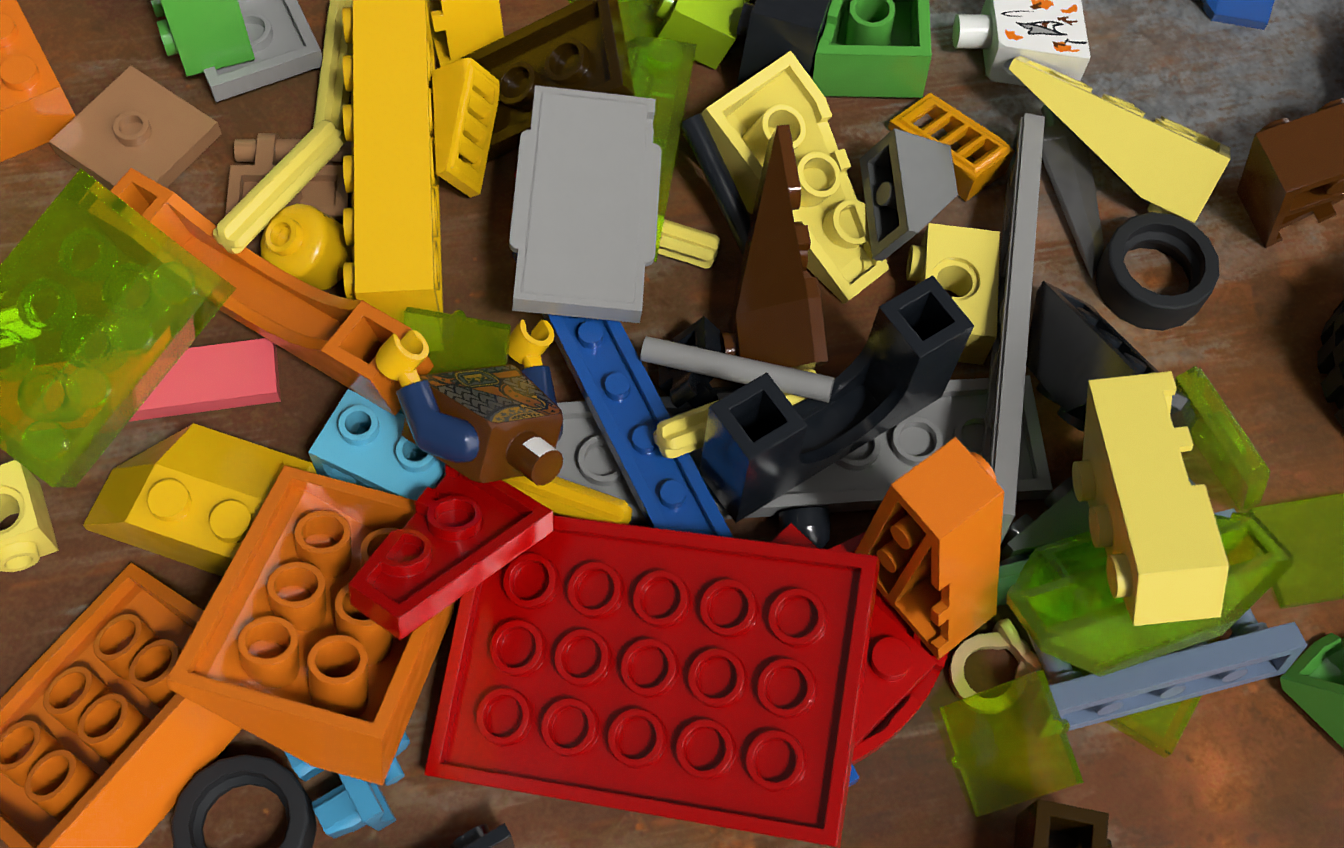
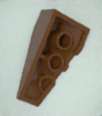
M777 125L767 145L729 318V332H721V351L730 355L794 369H814L816 371L828 362L818 278H804L803 272L807 269L808 250H810L811 246L808 225H804L802 221L794 222L792 210H799L801 186L789 125Z

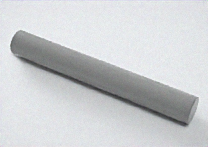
M648 336L643 341L640 360L643 362L742 384H748L768 372L783 393L828 403L834 384V377Z

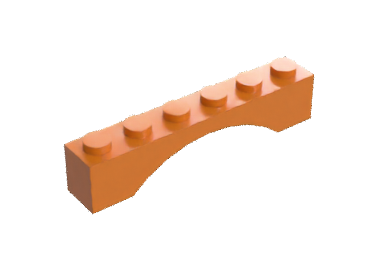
M133 168L127 171L91 211L90 214L128 256L392 415L396 416L402 408L396 391L401 389L399 381L389 379L377 368L375 359L379 348L392 334H396L401 340L412 328L363 300L347 299L315 288L279 269L247 247L238 254L229 253L213 237V230L217 227L215 224L205 218L175 192ZM428 355L416 368L418 375H427L434 367Z

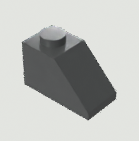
M894 128L860 158L872 259L878 261L886 259L919 233L958 195L950 145Z

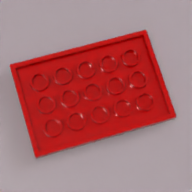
M553 515V532L464 594L460 599L424 775L840 848L880 560L875 555Z

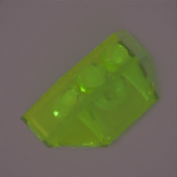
M1232 512L1230 518L1214 514L1229 564L1221 617L1133 626L1123 597L1114 598L1110 592L1106 572L1107 553L1105 548H1095L1090 531L1035 548L1022 568L1016 583L1012 584L1007 592V605L1040 651L1101 677L1223 635L1292 567L1294 555L1254 513Z

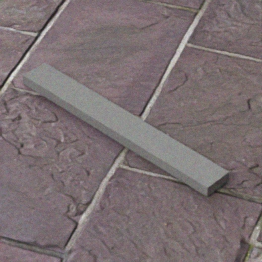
M1025 113L1024 117L1020 118L1011 145L1015 152L1007 171L999 260L997 338L991 348L982 457L991 466L997 483L1004 490L1001 543L1015 516L1045 116Z

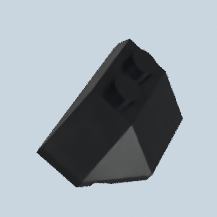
M1045 281L1041 283L1036 293L1028 337L1026 366L1039 380L1036 389L1043 396L1061 406L1057 411L1058 416L1071 426L1084 432L1088 380L1158 373L1159 371L1121 336L1093 306ZM1176 390L1175 395H1172L1170 417L1174 428L1188 426L1190 431L1196 423L1197 417L1194 410L1189 406L1191 404L1189 399L1179 390Z

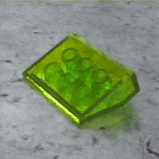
M81 168L0 265V448L52 488H70L78 485L236 289L230 282Z

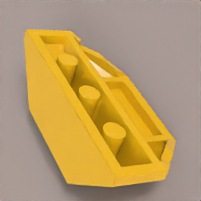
M193 423L113 468L83 526L88 531L223 577L284 465L315 474L317 472L312 462Z

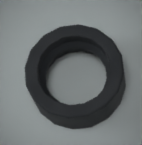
M1150 212L1131 217L1115 230L1097 264L1096 286L1104 303L1120 319L1142 329L1163 331L1182 326L1199 312L1212 294L1220 276L1219 257L1210 239L1193 223L1173 214ZM1145 248L1158 250L1171 256L1183 268L1189 280L1187 291L1183 294L1171 296L1157 294L1142 287L1131 277L1124 263L1126 253L1130 250Z
M243 754L220 759L197 773L178 797L171 821L173 848H206L203 826L207 813L219 797L233 788L246 785L267 788L276 794L284 805L287 829L284 840L279 848H312L317 832L312 801L294 774L271 758Z

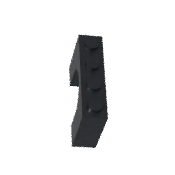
M933 275L879 306L864 348L856 359L834 379L829 403L808 398L793 406L768 372L710 405L699 473L734 522H739L941 398L974 328V324Z

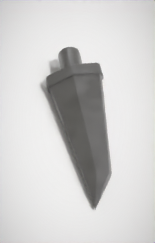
M1044 105L1041 108L1042 116H1045L1042 161L1092 279L1104 248L1089 147Z

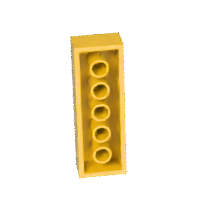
M353 0V7H343L342 9L346 44L353 43L351 45V55H343L342 62L346 92H351V104L343 105L345 139L347 142L351 141V155L343 156V176L346 192L352 193V208H344L345 242L347 246H352V262H344L343 266L345 296L347 299L363 300L412 328V330L418 331L425 338L429 350L445 349L439 176L435 174L432 70H435L436 67L428 1Z

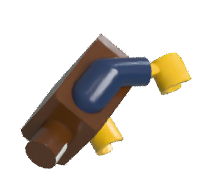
M521 319L510 333L506 341V351L514 361L524 365L523 370H519L516 366L510 364L418 375L416 368L429 353V346L425 338L416 330L408 331L401 340L396 334H392L379 348L375 361L377 368L389 379L399 381L401 389L397 390L396 394L405 415L402 436L417 445L422 451L431 454L475 482L487 483L525 476L536 485L543 486L550 483L559 474L563 465L562 453L556 449L557 442L563 434V414L556 401L550 367L543 366L541 355L550 346L555 337L550 323L541 319L532 330L530 336L526 330L525 321Z

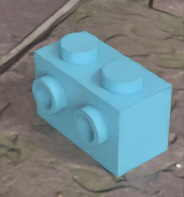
M350 389L346 391L308 451L314 468L319 475L417 500L427 487L434 489L445 477L446 464L431 454L422 451L417 445L402 436L405 415L401 409L394 416Z

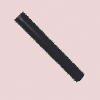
M700 113L684 120L680 125L743 256L751 217Z

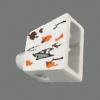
M985 0L980 15L956 14L954 18L952 32L954 48L983 49L986 76L995 82L1026 86L1009 70L1013 59L1018 56L1028 58L1079 81L1091 58L1081 0Z

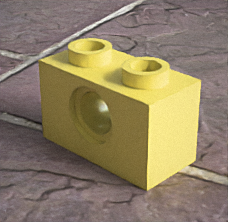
M928 223L921 245H911L906 279L908 281H916L917 285L933 275L945 290L952 291L959 296L951 298L974 324V328L958 362L983 365L997 338L1000 232Z

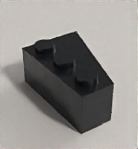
M750 0L749 3L745 2L737 28V36L746 39L737 87L789 51L794 54L812 79L816 50L824 32L832 0Z

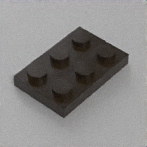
M578 0L461 58L474 59L499 80L498 107L487 163L519 149L521 133L531 129L535 85L626 96L635 95L618 0Z

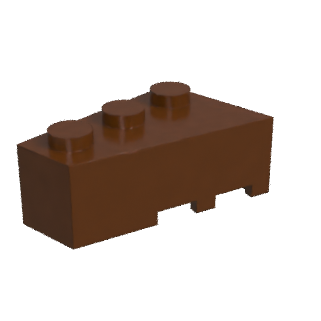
M1344 98L1333 100L1322 106L1315 113L1292 121L1289 118L1275 120L1255 133L1237 194L1265 248L1283 240L1279 233L1280 229L1314 214L1318 223L1337 215L1332 205L1344 200Z

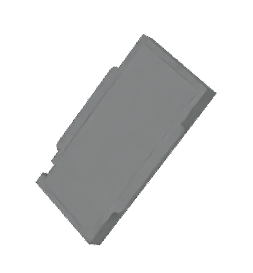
M535 85L531 129L523 131L520 136L509 247L513 252L518 253L512 311L640 323L643 306L645 266H649L654 262L656 251L662 153L660 146L653 143V120L656 99Z

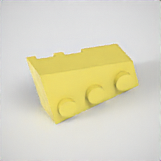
M1172 371L1088 380L1082 461H1075L1072 467L1076 498L1079 502L1087 501L1090 507L1089 529L1095 548H1105L1107 553L1106 572L1110 592L1114 598L1123 597L1133 626L1221 617L1229 564L1205 484L1191 485L1181 452L1192 451L1193 448L1188 426L1174 428L1170 417L1172 395H1175L1177 390Z

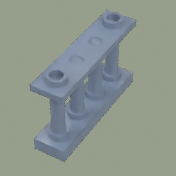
M1234 508L1214 513L1223 545L1240 520ZM1093 543L1035 558H1030L1029 555L1025 554L1015 555L1001 561L999 564L997 606L1014 602L1048 680L1044 684L1030 713L1040 738L1285 674L1307 647V643L1295 622L1268 628L1264 622H1257L1230 568H1228L1222 614L1233 634L1226 640L1207 644L1205 639L1196 637L1188 620L1159 623L1172 649L1167 655L1146 660L1143 655L1135 654L1101 580L1107 579V553L1105 548H1095ZM1075 587L1110 663L1106 671L1084 677L1082 672L1073 671L1040 595Z

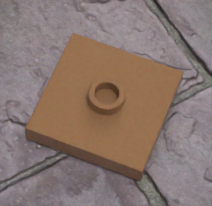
M129 66L58 132L49 143L58 156L108 190H111L130 168L167 188L222 133L217 121L135 67Z

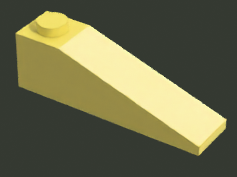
M1018 56L1013 59L1009 70L1141 198L1151 202L1147 209L1149 212L1173 214L1193 223L1196 222L1231 159L1229 146L1163 116L1160 119L1156 118L1154 122L1144 118L1145 112L1135 107L1132 103L1107 94H1103L1101 98L1091 93L1093 88L1028 58Z

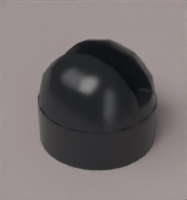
M797 508L778 513L780 533L792 523L817 548L823 549L828 543L831 532L828 508Z

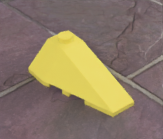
M791 51L708 106L701 113L745 207L751 214L754 209L768 142L777 125L790 126L801 186L799 210L792 211L794 222L802 221L804 225H808L811 246L810 250H808L807 269L842 303L845 304L889 270L886 259L883 261L872 259L865 203L858 201L847 174L851 164L845 149L838 150L828 120L832 117L827 100Z

